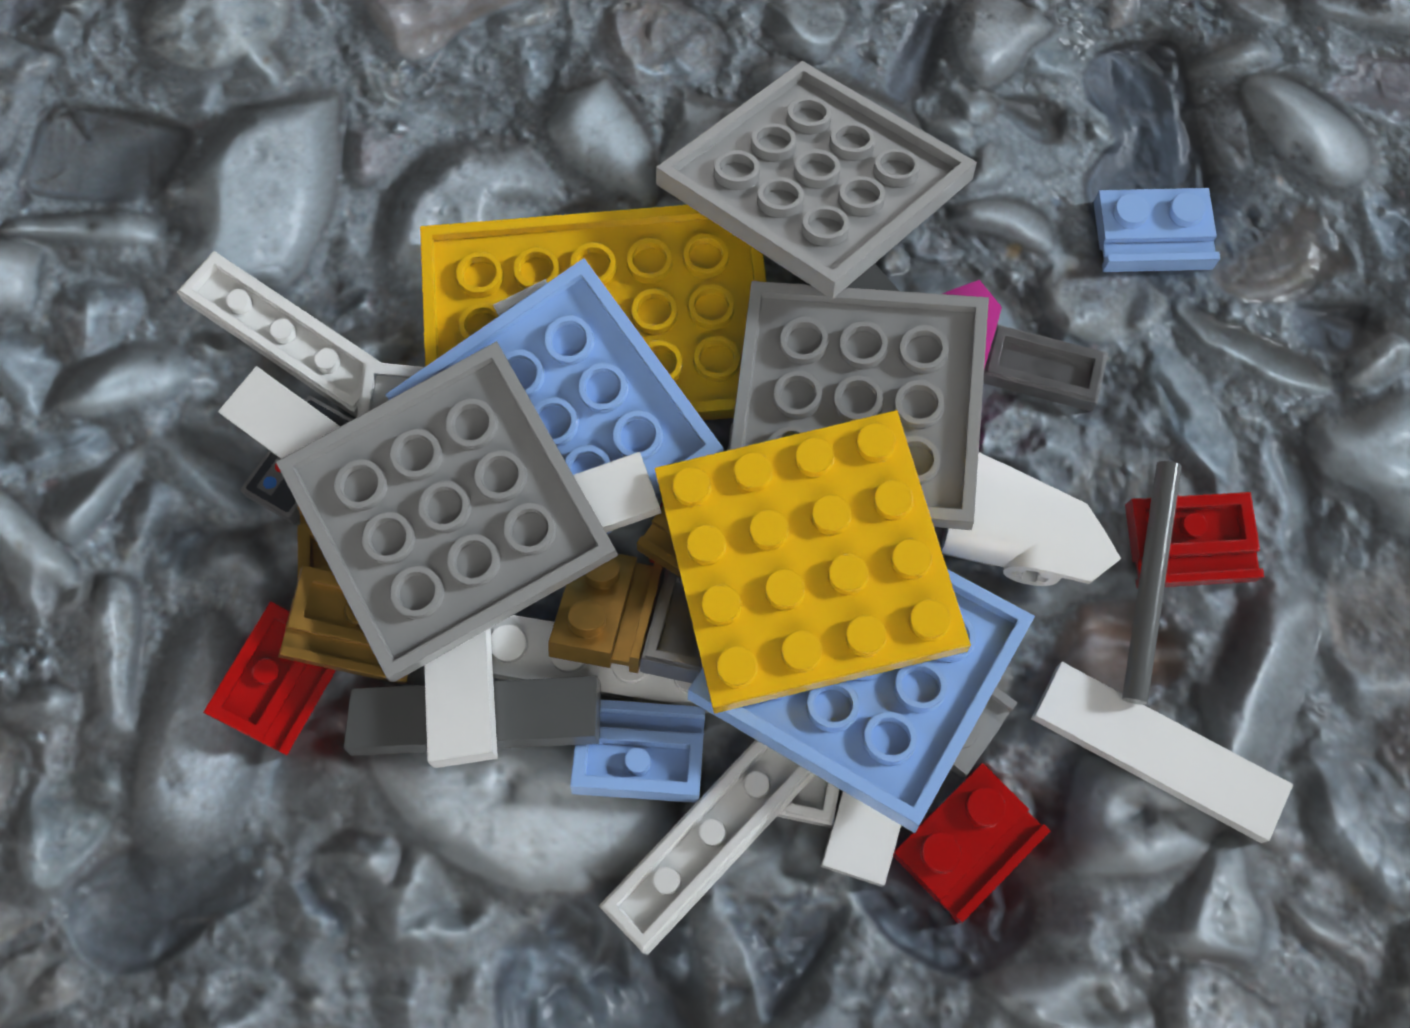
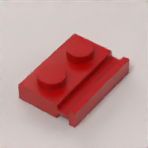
M1251 492L1177 496L1165 587L1256 582L1265 577L1263 568H1259L1257 557L1260 545ZM1133 498L1125 504L1132 562H1136L1138 579L1135 580L1136 589L1139 586L1151 498Z
M270 601L203 713L287 756L337 670L278 657L290 611Z
M982 763L919 825L915 833L912 832L894 851L893 857L960 924L972 914L1051 830L1045 824L1041 825L1028 812L1030 809Z

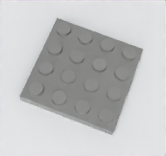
M801 61L656 167V185L826 296L834 299L973 180L977 162Z
M751 281L730 450L897 410L934 527L972 530L975 514L989 297L845 288L834 299H831L811 285Z
M497 341L276 462L386 678L392 682L410 674L618 556L613 544Z

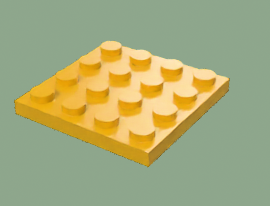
M897 410L655 468L714 714L968 652L971 643Z

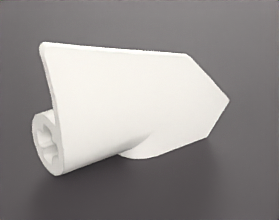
M981 453L978 454L975 514L972 530L943 528L940 543L943 555L990 566L1004 567L1003 574L1007 578L1033 586L1054 585L1061 578L1090 584L1121 559L1104 528L1087 503Z

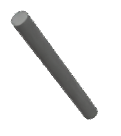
M1172 461L1157 462L1122 694L1123 701L1145 705L1148 704L1182 468L1179 463Z

